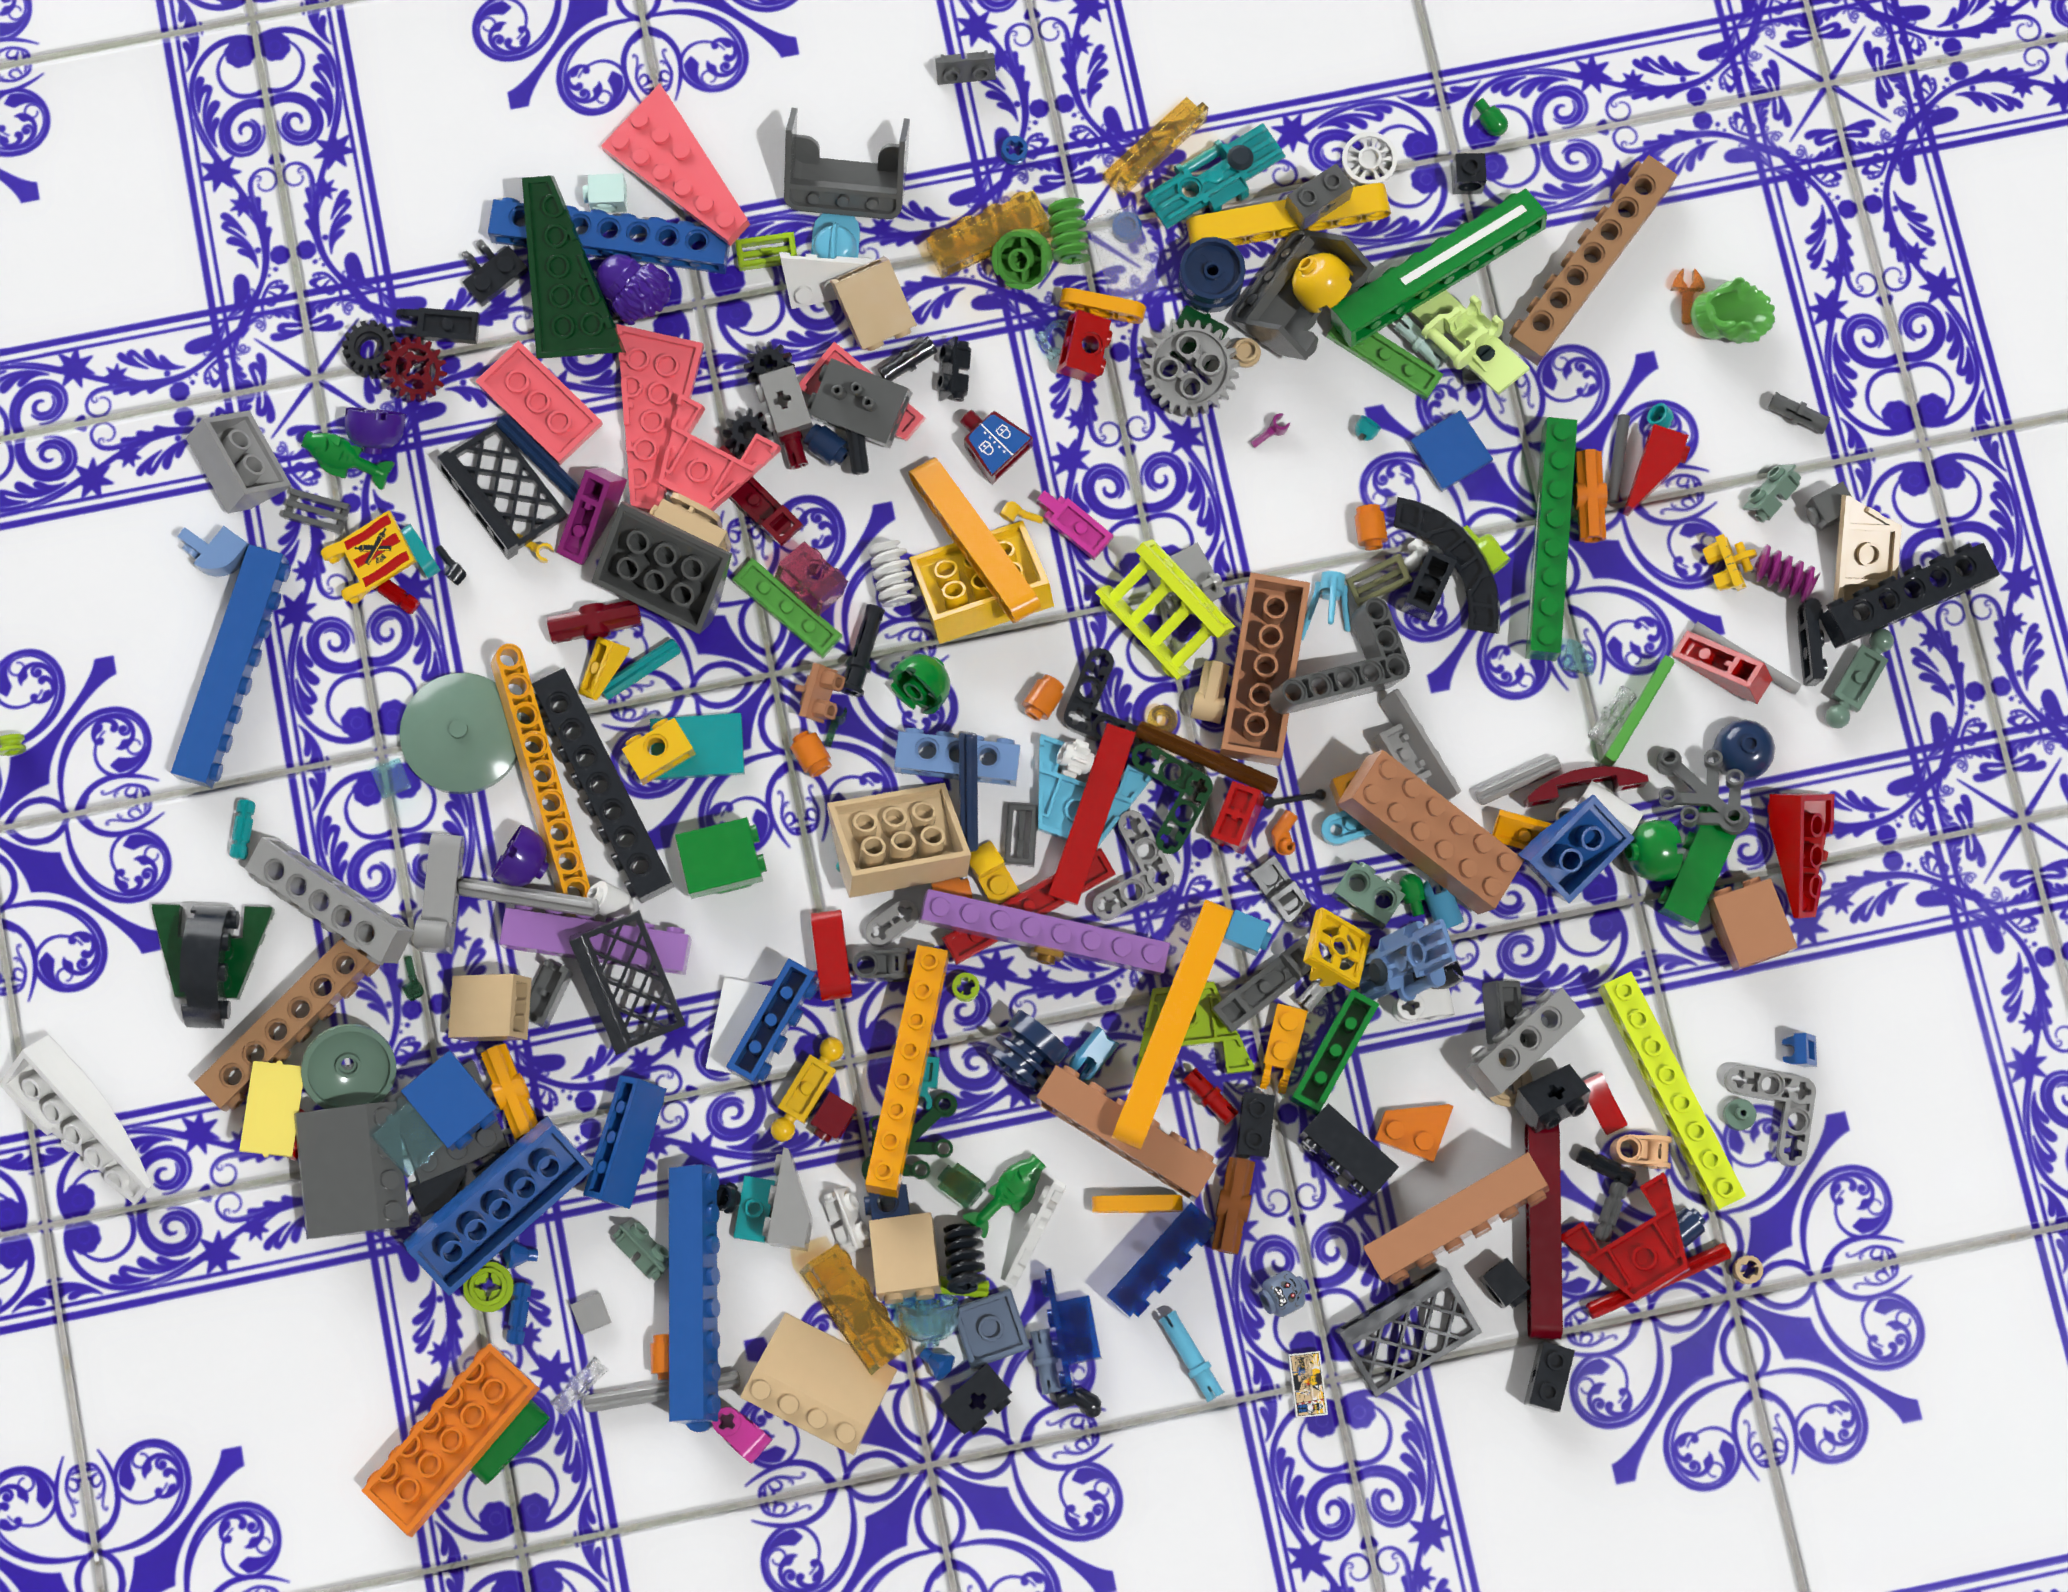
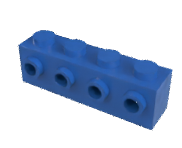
M788 958L726 1065L728 1071L755 1086L759 1080L762 1082L766 1080L773 1067L769 1064L775 1053L779 1055L788 1041L785 1034L790 1026L794 1028L797 1026L804 1013L800 1008L806 999L811 1000L819 987V984L816 983L818 978L815 972Z
M620 1075L592 1164L593 1170L589 1173L583 1196L630 1209L636 1195L641 1171L645 1165L649 1145L654 1136L657 1119L664 1103L666 1088L638 1078Z

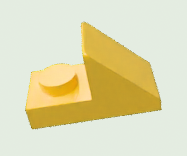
M991 841L982 844L976 851L970 852L969 867L990 903L1000 905L1020 894L1005 866L1004 859Z

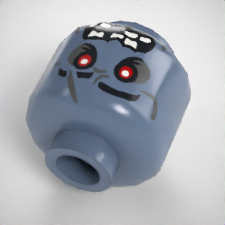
M1282 1271L1263 1282L1259 1298L1267 1313L1284 1317L1304 1306L1305 1294L1308 1292V1288L1301 1276L1296 1277L1290 1271Z

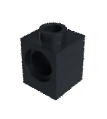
M1485 153L1455 154L1451 166L1452 194H1482L1487 181Z
M1508 1258L1502 1259L1479 1277L1501 1308L1508 1305L1512 1309L1527 1298L1525 1292L1531 1288Z

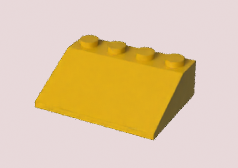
M1023 520L992 530L993 536L1038 597L1041 609L1036 612L1054 607L1049 581ZM955 543L909 557L939 644L1011 621Z

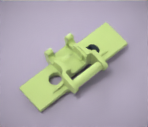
M1445 290L1410 312L1425 326L1421 332L1425 339L1433 341L1453 360V365L1457 369L1465 367L1468 370H1472L1497 395L1530 370V367L1498 338L1503 330V321L1497 315L1490 321L1481 312L1482 302L1475 295L1470 297V304L1465 308ZM1449 333L1465 349L1461 352L1444 334Z

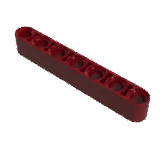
M1526 1122L1524 1134L1525 1154L1529 1152L1549 1187V1191L1545 1193L1547 1197L1545 1200L1533 1207H1530L1528 1203L1525 1204L1526 1282L1531 1287L1527 1290V1332L1529 1339H1561L1563 1332L1560 1129L1558 1124L1552 1129L1547 1130L1545 1128L1534 1133Z

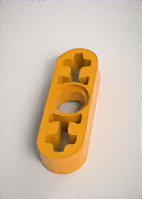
M1063 288L1059 301V306L1069 311L1076 312L1081 310L1103 318L1133 324L1143 323L1146 306L1138 301L1076 288Z
M1114 1195L1092 1197V1213H1165L1183 1211L1182 1195Z

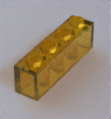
M1032 190L1027 193L1021 191L1014 194L1010 201L1001 205L998 203L992 204L977 216H965L958 220L956 225L948 229L944 227L936 229L929 235L930 237L926 238L927 250L943 279L992 257L993 247L996 242L1011 230L1028 228L1040 234L1049 231V219L1035 191Z
M838 1244L808 1262L799 1271L870 1375L876 1373L909 1348L903 1331L895 1327L888 1317L889 1314L884 1304L877 1301L870 1291L868 1281L858 1274L852 1265L850 1255L845 1250H842Z

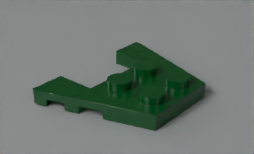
M152 904V912L174 995L176 998H186L185 992H180L179 986L180 956L183 939L181 937L183 907L181 905ZM244 907L243 937L231 938L230 951L225 953L224 963H228V979L224 982L226 997L229 1000H240L253 968V961L259 946L262 945L268 924L275 914L273 907Z

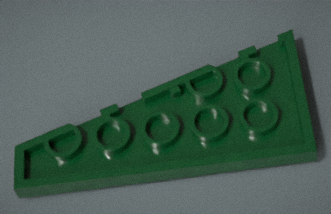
M548 175L522 178L536 358L546 359L626 352L555 177Z

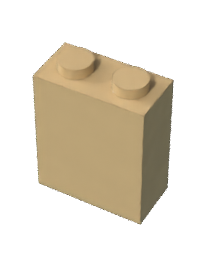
M883 256L830 280L856 343L862 350L866 348L868 351L878 349L884 345V340L892 336L895 339L902 338L911 333L910 328L917 326L888 258Z
M517 974L453 976L450 991L451 1005L450 1018L448 1020V1038L462 1041L528 1040L532 978Z
M931 1212L869 1220L875 1287L879 1301H885V1304H898L904 1301L903 1298L916 1297L917 1300H928L934 1298L935 1294L942 1293L935 1227Z

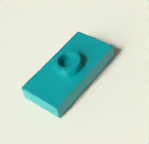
M744 1176L733 1238L765 1243L766 1237L763 1235L765 1218L770 1217L772 1206L768 1204L771 1185L775 1186L776 1184L775 1180Z

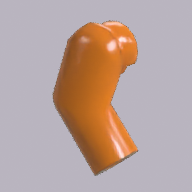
M1289 810L1284 811L1271 830L1274 849L1280 855H1290L1296 848L1289 831L1298 817Z

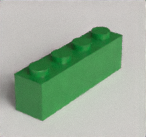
M1700 806L1698 809L1699 813H1717L1710 806ZM1730 816L1729 819L1737 821L1739 817ZM1697 825L1694 833L1689 831L1682 844V848L1686 849L1683 855L1680 871L1672 880L1670 887L1664 886L1657 901L1662 904L1658 913L1690 928L1698 924L1737 835L1726 833L1719 825Z
M1354 989L1349 992L1289 1101L1316 1116L1320 1113L1377 1010L1379 1003Z

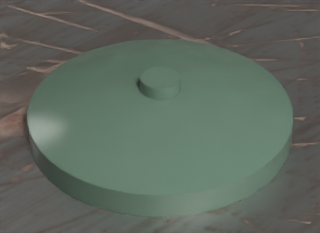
M453 673L436 678L423 686L412 697L404 711L400 725V744L403 755L413 772L426 784L439 791L451 794L480 792L503 779L517 761V755L496 683L484 676L471 673ZM517 713V718L522 723L521 715Z

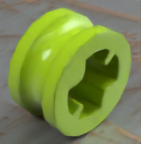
M23 734L0 736V755L13 756L26 752V746L22 745L25 736Z
M971 973L957 975L952 983L954 996L963 1002L974 1000L980 990L978 979ZM968 979V983L971 981L974 983L975 987L971 988V994L964 995V991L961 994L958 992L957 988L961 986V980Z

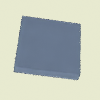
M1011 1288L951 1309L971 1369L1031 1349Z

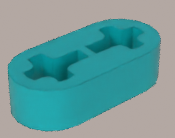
M409 524L402 528L401 532L427 578L429 579L441 571L412 525Z

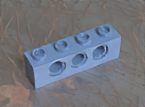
M906 728V732L899 731L894 764L895 773L959 780V762H954L949 758L952 751L959 749V738L954 737L953 733L938 731L936 735L924 734V730L917 728ZM977 735L978 782L1016 786L1020 745L1015 744L1014 740L1007 738H998L996 742L984 741L985 738L983 736ZM925 746H931L936 750V754L930 759H924L919 755V751ZM985 753H992L996 756L997 761L991 766H986L979 759Z

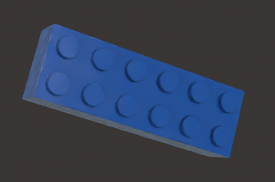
M546 1116L405 1239L403 1243L408 1253L450 1296L589 1174L593 1167L553 1121Z

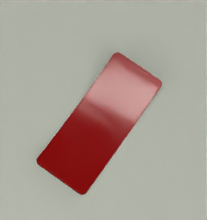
M1600 1072L1584 1080L1583 1082L1591 1091L1589 1103L1605 1134L1609 1135L1627 1126L1628 1123L1618 1107L1603 1073Z

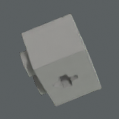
M793 365L758 376L759 384L755 385L759 402H766L769 413L764 414L769 432L775 430L778 438L812 427V421ZM783 396L784 400H790L787 402V408L782 409L780 405H775L778 402L777 397Z

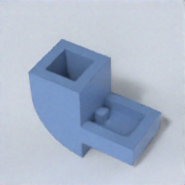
M225 526L221 528L209 544L185 527L177 536L184 544L182 549L196 559L193 564L204 574L214 577L226 576L237 571L242 565L249 545Z

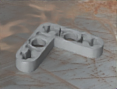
M1134 810L1126 811L1121 815L1118 822V830L1140 873L1099 893L1094 898L1092 905L1093 914L1101 921L1113 920L1171 889L1174 883L1173 870L1162 850L1158 849L1156 839L1143 815ZM1126 819L1138 820L1140 822L1137 825L1139 835L1142 836L1143 833H1146L1148 837L1140 838L1132 844L1130 840H1134L1135 835L1131 829H1124L1127 824ZM1140 845H1151L1155 850V855L1149 860L1141 859L1137 853ZM1160 859L1162 864H1157V869L1161 875H1168L1165 880L1166 885L1154 884L1152 882L1155 879L1154 870L1151 867L1146 871L1144 867L1151 866ZM1135 884L1141 888L1142 896L1138 900L1131 901L1126 898L1124 890L1128 885ZM1119 891L1120 899L1126 906L1120 908V902L1111 907L1112 913L1107 914L1105 910L1100 912L1098 910L1101 906L1100 900L1105 899L1107 903L1116 899L1114 892Z
M1743 1065L1729 1069L1725 1074L1724 1084L1731 1093L1783 1103L1776 1157L1782 1165L1787 1167L1801 1164L1806 1159L1816 1097L1814 1083L1805 1077ZM1741 1072L1743 1079L1753 1080L1754 1074H1757L1758 1077L1754 1084L1755 1092L1751 1091L1753 1084L1745 1083L1738 1088L1737 1083L1732 1081V1077ZM1771 1077L1776 1080L1778 1089L1775 1094H1767L1763 1091L1762 1081L1764 1078ZM1785 1080H1788L1786 1087L1796 1088L1800 1083L1803 1084V1090L1808 1091V1095L1803 1096L1800 1100L1797 1093L1788 1091L1785 1093L1786 1098L1782 1097L1785 1090ZM1792 1113L1801 1115L1804 1120V1126L1799 1131L1791 1129L1788 1125V1118ZM1786 1134L1802 1136V1141L1797 1139L1794 1142V1150L1799 1152V1156L1793 1157L1792 1161L1789 1160V1155L1784 1153V1149L1789 1148L1792 1142V1138H1785Z

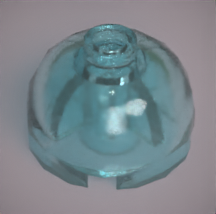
M938 1294V1299L917 1300L916 1297L903 1298L904 1301L899 1303V1305L897 1304V1319L901 1331L910 1340L921 1342V1347L931 1348L939 1346V1341L947 1339L952 1335L959 1323L958 1298L953 1295Z

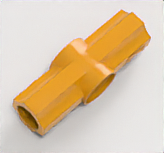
M504 1043L487 1049L481 1053V1056L493 1083L491 1089L499 1108L504 1111L514 1139L518 1140L536 1126L538 1121L529 1101L531 1097L521 1073H518L508 1046Z

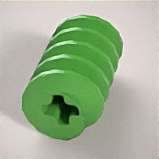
M1064 198L1048 206V214L1051 216L1049 218V225L1052 227L1050 229V236L1053 238L1051 247L1054 249L1052 255L1056 262L1062 264H1081L1090 260V255L1081 253L1089 249V244L1080 242L1088 238L1087 232L1079 231V229L1086 227V221L1077 219L1085 216V210L1076 208L1084 204L1082 199Z

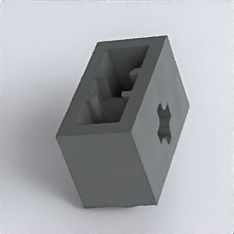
M1336 163L1288 194L1285 209L1300 230L1303 231L1349 201L1354 186Z

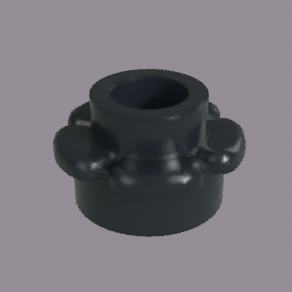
M734 1183L721 1184L717 1190L719 1211H724L727 1214L734 1212L741 1201V1193L737 1191L738 1187Z

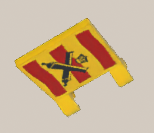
M389 510L341 541L326 546L321 550L323 559L331 564L339 562L346 554L359 580L358 583L350 585L341 591L343 599L351 604L358 603L368 592L417 562L392 512Z

